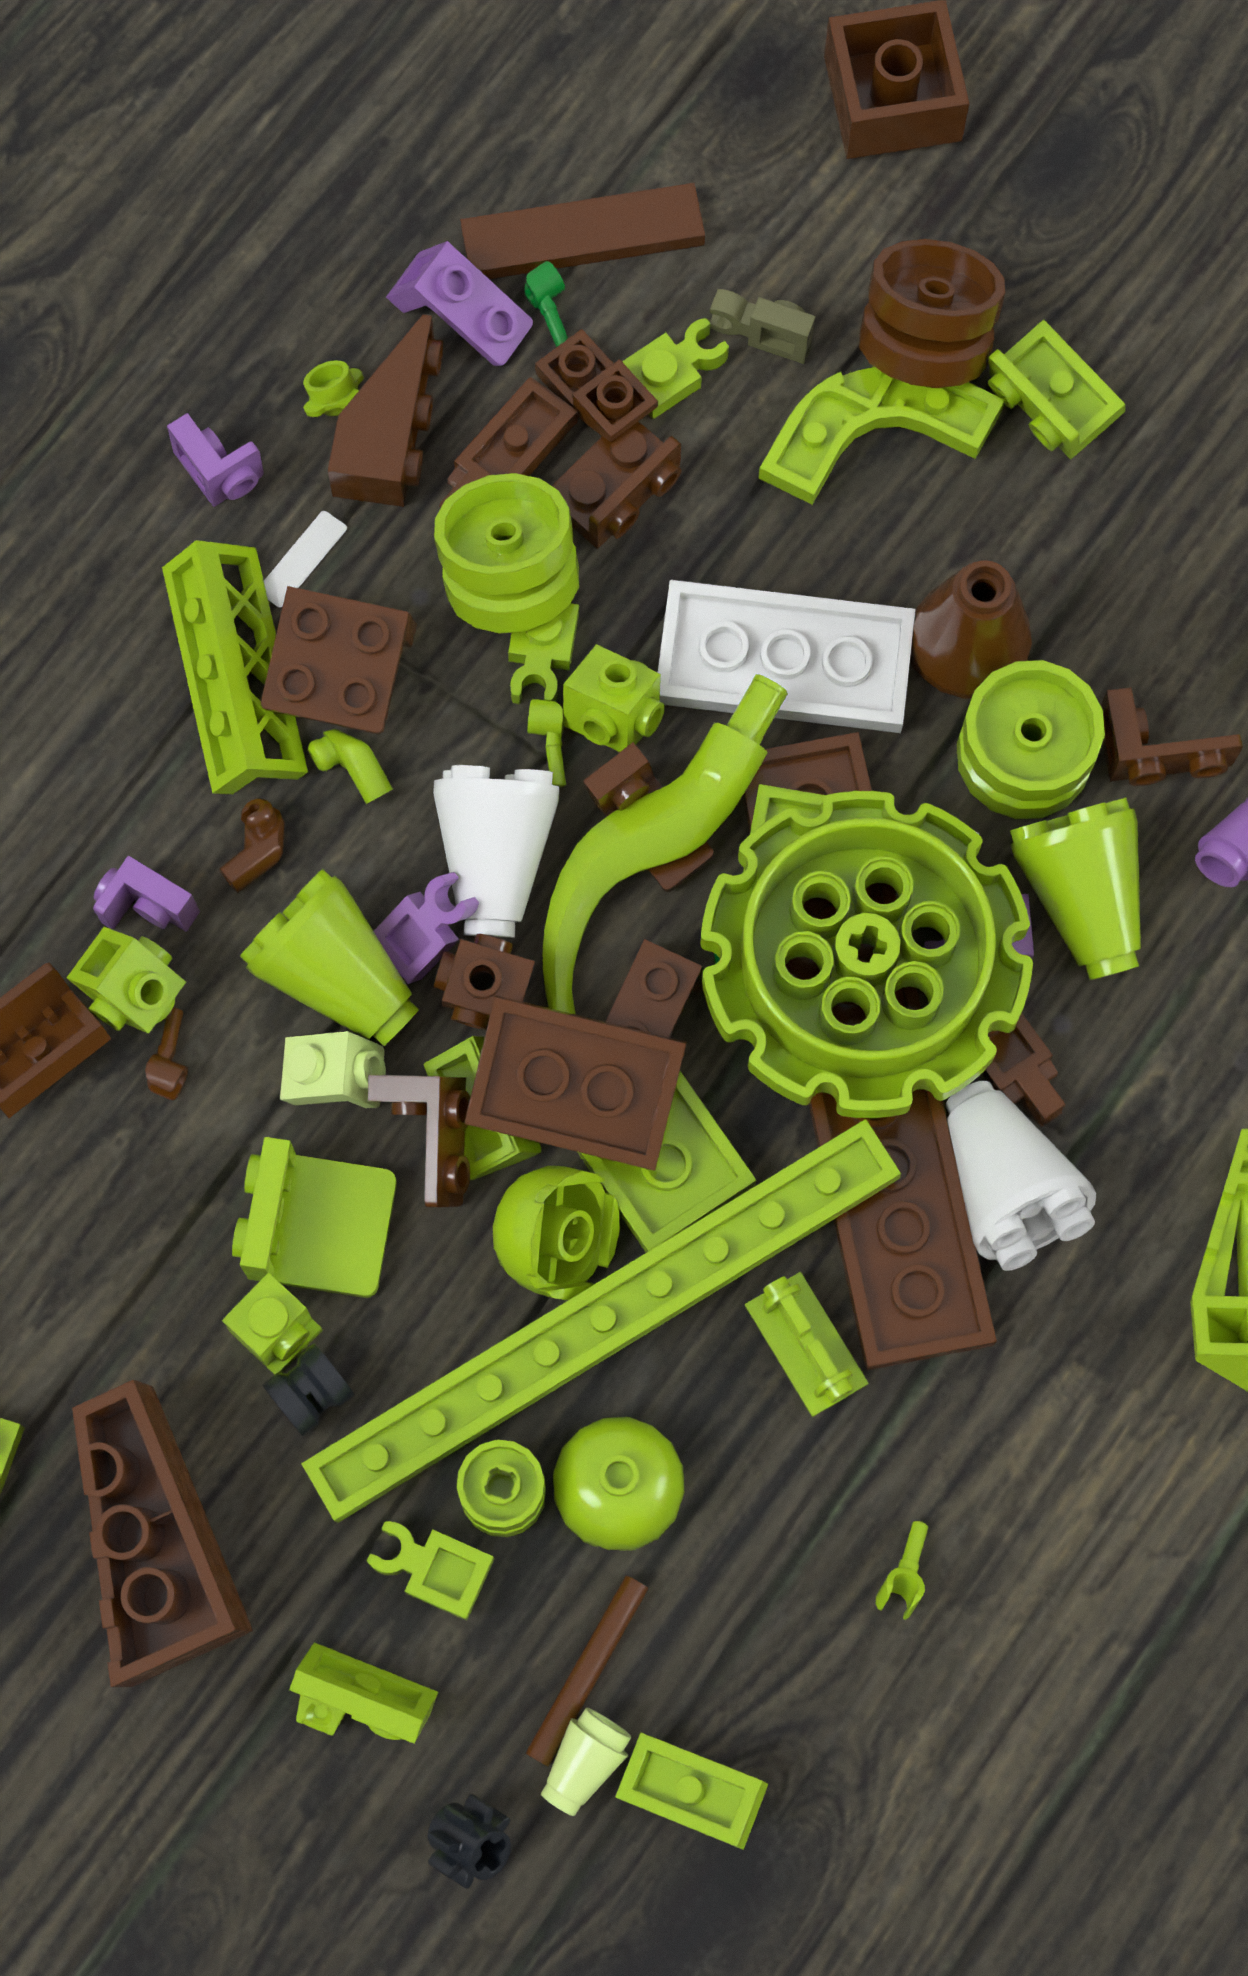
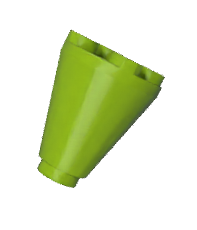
M1127 798L1100 803L1070 812L1067 816L1049 821L1044 820L1011 830L1014 842L1011 844V848L1016 861L1078 966H1086L1089 980L1138 967L1139 964L1135 954L1136 950L1141 949L1138 826L1135 811L1129 808Z
M323 869L296 895V898L282 913L279 912L253 939V942L240 955L248 964L246 969L258 979L367 1040L373 1036L383 1046L419 1011L408 999L412 995L411 991L345 885L336 876L331 877Z

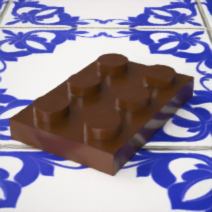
M497 995L494 998L464 1124L655 1171L687 1042Z

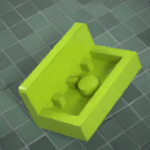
M1044 319L1005 354L997 349L988 357L989 371L992 377L988 384L995 395L1005 399L1004 404L1010 409L1018 404L1032 419L1028 425L1035 437L1050 451L1059 447L1070 460L1125 412V403Z

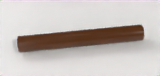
M627 1575L624 1577L528 1747L526 1755L549 1767L561 1746L571 1718L576 1719L646 1595L648 1587Z

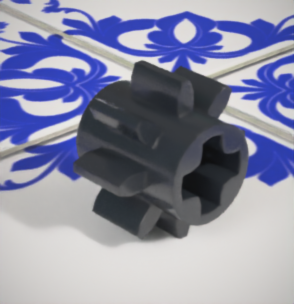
M469 1794L464 1806L459 1803L447 1804L437 1812L429 1826L428 1841L430 1846L436 1850L428 1860L429 1865L465 1889L470 1888L474 1877L479 1880L493 1878L504 1868L510 1856L511 1842L508 1835L503 1832L511 1822L510 1818L474 1794Z

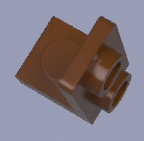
M1132 687L1107 690L1100 705L1103 710L1105 732L1103 745L1110 782L1129 779L1130 785L1145 786L1164 780L1168 774L1190 772L1193 778L1214 777L1226 772L1228 767L1235 763L1243 748L1241 735L1238 734L1147 745L1149 729L1146 712L1143 707L1135 708Z
M634 742L583 780L592 801L605 817L618 809L622 811L636 800L663 788L655 778L649 761ZM706 842L683 858L647 870L664 891L671 892L713 860L714 851Z
M644 939L605 1022L670 1038L692 991L699 994L702 988V976L705 967Z
M368 1075V1101L392 1102L391 1115H427L425 1206L436 1208L462 1206L463 1194L467 1191L470 1183V1164L467 1157L464 1156L465 1129L468 1127L464 1123L471 1098L466 1091V1077Z

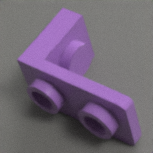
M448 241L420 251L386 296L403 313L423 306L431 308L496 367L507 362L533 325L531 317Z

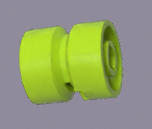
M490 1441L479 1445L470 1452L458 1471L457 1491L465 1515L475 1528L490 1536L511 1537L525 1532L537 1522L545 1505L546 1487L540 1463L529 1449L514 1441Z

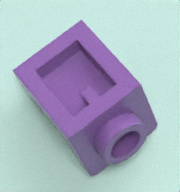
M188 413L167 425L173 453L213 507L226 499L235 500L243 497L256 486L258 479L263 476L260 451L253 442H248L227 455L216 434L209 427L200 431Z
M127 856L119 869L111 868L103 876L94 893L96 903L93 910L101 923L112 930L117 926L134 900L136 901L133 906L134 911L162 929H165L170 922L187 932L200 913L192 894L130 856Z

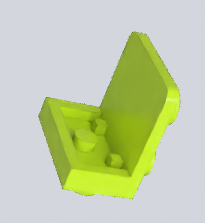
M264 1137L261 1155L251 1154L246 1170L245 1193L253 1194L249 1219L239 1217L233 1237L232 1256L241 1258L240 1267L249 1280L260 1281L269 1272L282 1285L362 1298L373 1296L379 1287L397 1188V1181L393 1172L383 1168L296 1155L291 1141Z

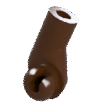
M254 799L244 806L241 811V820L245 823L244 849L219 868L222 876L237 893L277 864L283 854L285 823L280 811L273 808L272 804L266 799Z

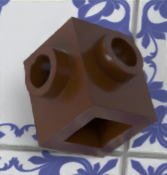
M477 933L474 943L460 939L456 954L444 951L433 988L445 991L442 998V1006L453 1009L452 1021L487 1031L495 996L524 1001L535 961L511 954L513 944ZM477 974H487L492 978L494 984L490 989L480 991L471 985L470 980Z

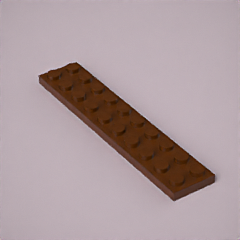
M859 732L765 749L768 753L742 797L751 832L759 784L820 795L850 791H872ZM886 883L871 884L865 889L867 895L879 904H889L897 900L894 888ZM812 898L803 904L806 913L816 919H827L836 914L834 905L824 898ZM861 944L857 960L870 963L874 947L869 944ZM796 957L789 960L785 965L788 972L800 980H809L820 973L817 964L806 957ZM902 987L895 992L897 1001L906 1009H921L916 987ZM844 1001L836 1004L831 1009L833 1016L845 1025L854 1026L866 1019L863 1009L853 1002ZM917 1089L912 1092L913 1101L908 1113L892 1117L853 1118L840 1116L836 1111L837 1102L831 1094L824 1092L813 1096L809 1103L818 1148L866 1119L901 1173V1179L834 1219L866 1371L991 1347L997 1342L978 1256L973 1243L943 1102L936 1100L931 1092L925 1089Z

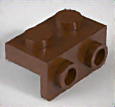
M51 963L43 964L0 997V1109L8 1119L111 1040V1037L100 1022L73 993Z

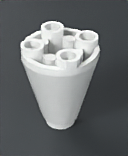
M472 765L451 766V770L443 771V779L434 780L433 793L449 873L455 872L459 877L452 884L455 903L457 905L461 901L472 897L479 901L476 912L471 917L464 919V935L476 936L479 933L496 938H515V923L522 922L559 802V786L552 785L553 772L519 769L515 770V774L505 775V779H489V767Z
M978 1081L967 1085L947 1100L945 1107L949 1113L947 1118L948 1129L973 1243L980 1255L988 1260H998L1004 1271L1018 1269L1035 1258L1037 1249L1050 1244L1058 1238L1062 1241L1076 1239L1087 1233L1094 1226L1095 1220L1090 1211L1096 1202V1192L1091 1183L1004 1093L995 1090L988 1081Z

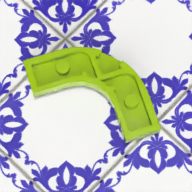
M876 367L857 370L843 376L839 372L818 384L794 408L760 466L759 479L813 505L838 458L855 438L878 428L902 427L920 432L976 459L1003 410L1005 399L969 382L960 386L932 388L902 382L885 375Z

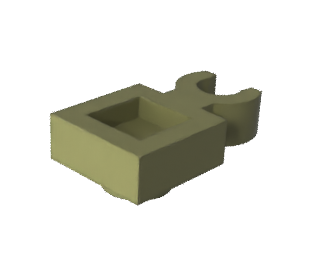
M717 290L710 308V313L713 314L710 320L711 329L727 335L740 334L748 337V346L802 364L805 363L812 345L816 316L806 313L800 306L789 301L777 300L772 302L758 297L756 304H753L732 291Z

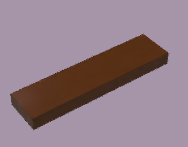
M695 183L460 219L466 258L488 279L526 274L546 261H549L558 269L705 245V231Z

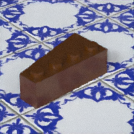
M131 1380L73 1407L84 1495L88 1496L93 1531L89 1532L93 1559H97L102 1600H99L102 1627L107 1630L111 1662H107L111 1688L133 1687L252 1632V1626L154 1387Z

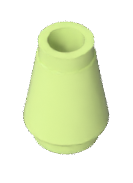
M585 1708L578 1720L571 1718L547 1778V1784L542 1790L541 1795L558 1809L575 1816L581 1805H584L628 1757L624 1749L630 1741L631 1735L604 1715L590 1708Z

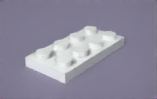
M670 580L658 673L661 674L660 702L670 706L734 713L755 674H760L781 685L788 693L774 718L901 733L915 609Z

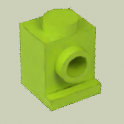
M269 1272L222 1320L229 1332L274 1375L282 1373L323 1330L312 1319L307 1308Z

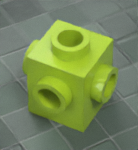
M596 644L563 684V726L584 735L595 744L606 745L618 752H621L633 742L636 745L643 736L650 737L653 735L662 720L664 703L660 702L661 674L649 669L639 661L629 660Z
M103 927L66 977L93 1000L88 1009L102 1022L117 1031H120L127 1024L148 1034L155 1024L161 1022L171 1012L176 995L186 983L168 967V964L173 959L172 956L155 942L143 936L136 940L131 936L107 927Z

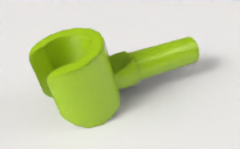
M533 699L530 702L527 732L529 734L547 736L546 754L548 769L553 772L552 785L559 786V788L566 786L561 749V746H563L562 735L564 729L563 709L555 701Z
M920 1521L912 1523L903 1558L900 1560L898 1568L889 1573L876 1595V1606L881 1611L888 1601L891 1592L901 1595L907 1604V1609L903 1616L905 1620L911 1616L925 1593L924 1582L917 1574L918 1562L928 1530V1525Z

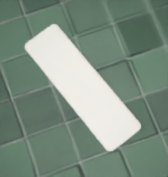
M322 511L264 580L268 600L277 607H283L287 586L299 588L345 533L347 526L328 512Z

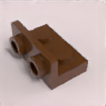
M637 422L612 442L602 436L552 485L559 490L569 506L572 527L597 549L611 536H614L616 539L622 537L638 519L640 514L639 508L653 494L657 497L663 496L678 480L682 471L680 468L681 443L673 436H670L663 443L640 422Z

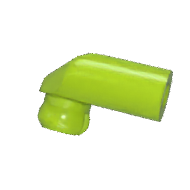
M338 729L323 731L324 737L310 742L308 751L317 768L321 771H327L334 765L340 764L347 769L366 804L393 789L373 751L365 742Z

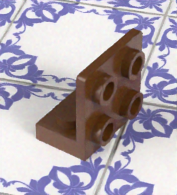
M287 586L262 694L261 706L267 711L373 734L383 733L403 646L412 648L417 623L407 611Z

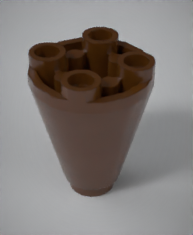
M993 561L973 562L960 569L932 590L915 609L910 664L915 671L920 673L923 679L940 692L963 699H972L974 691L992 672L1016 661H1027L1032 645L1029 619L1015 582L1009 572Z

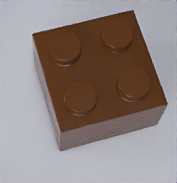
M946 0L829 17L824 58L846 159L962 141L970 103Z

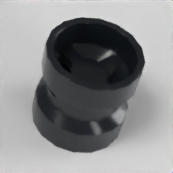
M312 1344L298 1356L297 1366L287 1374L276 1373L262 1384L269 1396L302 1437L319 1424V1416L329 1407H341L355 1395L315 1344Z

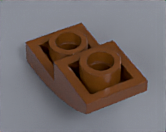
M580 329L535 363L536 375L556 396L576 409L578 417L610 442L658 407V400L620 359L613 363L583 329Z

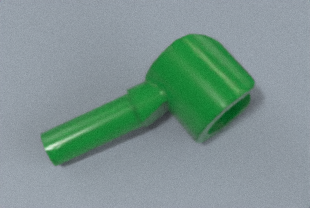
M546 261L528 273L524 293L530 304L535 308H539L541 315L545 318L555 346L558 347L568 339V336L552 298L563 292L565 285L557 269L552 263Z

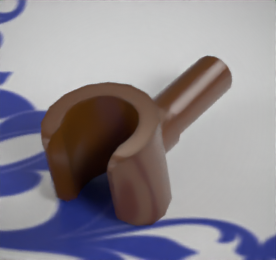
M172 1008L171 1012L167 1015L157 1054L155 1053L150 1057L145 1068L148 1089L152 1093L173 1101L181 1093L188 1075L187 1066L172 1061L176 1052L184 1013L178 1008Z

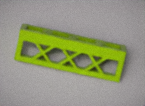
M196 540L163 566L162 570L212 793L233 795L257 777L298 780L308 773L295 716L265 710L261 706V701L250 691L247 675L251 672L265 685L276 638L256 547ZM221 564L238 565L244 588L241 593L224 578ZM237 615L253 630L256 640L254 649L237 634L234 623ZM263 729L279 743L283 759L265 758L260 737Z

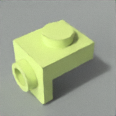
M349 1031L286 1037L280 1100L293 1105L349 1101L364 1108H378L381 1101H368V1075H386L383 1046Z

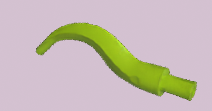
M755 674L727 726L714 722L696 755L680 777L669 785L636 800L624 810L620 811L618 809L591 828L577 843L559 875L550 900L544 929L543 975L549 1008L576 1015L572 993L576 957L589 919L601 898L618 882L640 871L661 866L689 855L705 844L732 813L768 753L760 746V743L788 695L786 689L763 675Z

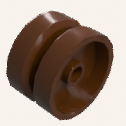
M931 239L908 240L883 249L873 262L868 287L869 303L864 308L859 333V348L868 362L885 375L916 386L932 388L960 386L980 377L989 364L988 357L991 355L994 343V325L1000 317L1005 296L1004 277L995 264L975 250L947 241Z

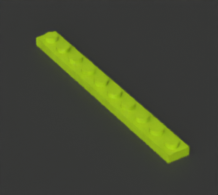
M865 1119L301 1464L333 1520L339 1523L901 1179V1173Z

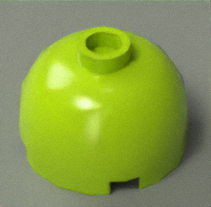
M548 1165L520 1176L506 1190L497 1207L494 1219L493 1245L500 1265L520 1286L547 1297L570 1300L594 1285L586 1281L594 1274L598 1265L608 1268L614 1257L620 1232L619 1206L615 1195L605 1193L600 1182L606 1181L599 1174L564 1166Z
M630 1417L602 1418L579 1429L562 1448L553 1472L554 1501L565 1525L584 1543L607 1550H636L659 1539L675 1521L684 1496L683 1465L673 1444L654 1426Z

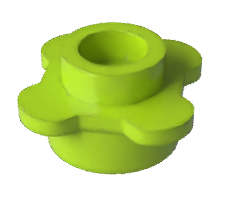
M338 360L328 361L313 368L306 375L303 382L309 395V401L303 407L306 415L309 417H318L322 414L327 416L339 415L358 393V385L364 380L362 371L357 368L349 369L347 363Z

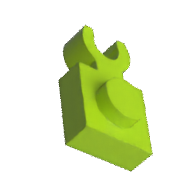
M707 318L693 322L686 330L685 339L676 345L668 334L664 333L622 361L658 400V407L648 414L652 420L701 388L702 377L697 372L698 369L704 371L714 370L726 362L729 345L725 341L713 349H703L697 344L700 340L710 335V322Z
M570 604L567 609L549 623L524 632H512L508 651L509 662L524 664L515 671L511 679L510 687L513 703H521L522 691L525 686L531 683H538L545 688L544 700L556 702L558 684L557 678L551 669L570 670L579 617L578 604Z
M391 1521L384 1522L382 1531L400 1540L401 1551L392 1560H383L379 1556L370 1554L367 1559L369 1565L375 1571L384 1575H397L403 1571L411 1574L412 1576L404 1591L406 1594L467 1621L492 1566L494 1557L433 1529L425 1547H422L415 1543L411 1533L403 1525Z

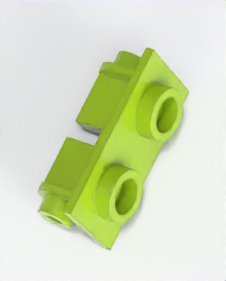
M801 1272L789 1279L783 1276L773 1281L763 1289V1294L745 1304L746 1309L812 1417L869 1384Z

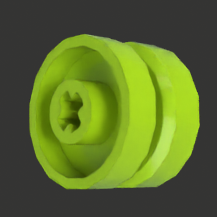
M517 473L489 475L463 485L445 500L435 517L434 539L438 558L443 566V581L447 599L456 615L473 627L495 633L524 632L551 622L570 606L579 589V566L576 547L573 543V528L569 506L559 490L540 478Z
M1044 660L1016 661L992 672L974 691L957 742L958 771L969 792L989 810L1014 819L1044 818L1066 808L1084 789L1105 736L1103 710L1091 687L1070 669Z

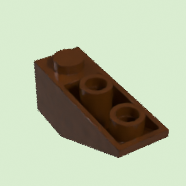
M423 314L338 415L328 466L332 497L404 507L408 486L418 487L422 471L423 451L415 449L419 430L428 432L433 410V395L426 394L429 376H439L443 357V340L434 339L432 316Z

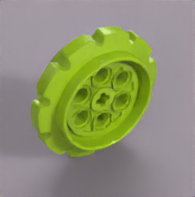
M850 791L825 795L822 799L820 815L816 818H805L797 809L788 808L763 823L740 844L738 861L745 868V872L736 876L726 873L720 874L716 879L706 904L700 945L705 951L715 953L720 960L715 965L704 969L702 985L709 1011L723 1039L726 1042L744 1039L749 1041L755 1048L750 1054L748 1069L753 1075L777 1093L798 1104L808 1105L813 1096L824 1092L831 1094L837 1102L836 1111L840 1116L881 1118L908 1113L913 1101L912 1092L917 1089H925L931 1092L936 1100L942 1101L959 1092L984 1072L992 1063L997 1052L996 1046L988 1037V1033L992 1031L1010 1033L1014 1030L1029 992L1033 961L1031 957L1018 953L1012 945L1013 942L1022 940L1030 927L1028 912L1021 892L1005 865L998 864L993 867H986L978 862L976 856L982 844L980 835L958 818L931 804L923 803L916 813L903 815L895 809L894 796L891 793ZM886 883L895 889L899 898L889 904H879L867 895L865 889L871 884ZM812 898H824L834 905L836 914L827 919H816L806 913L803 904ZM920 927L936 929L942 935L945 944L937 949L923 948L914 941L912 932ZM861 944H869L874 947L870 963L857 960ZM796 957H806L817 964L820 973L809 980H800L793 977L785 965L789 960ZM902 987H916L924 992L929 1004L919 1010L906 1009L897 1001L895 992ZM844 1001L853 1002L863 1009L866 1019L854 1026L845 1025L833 1016L831 1009L836 1004Z

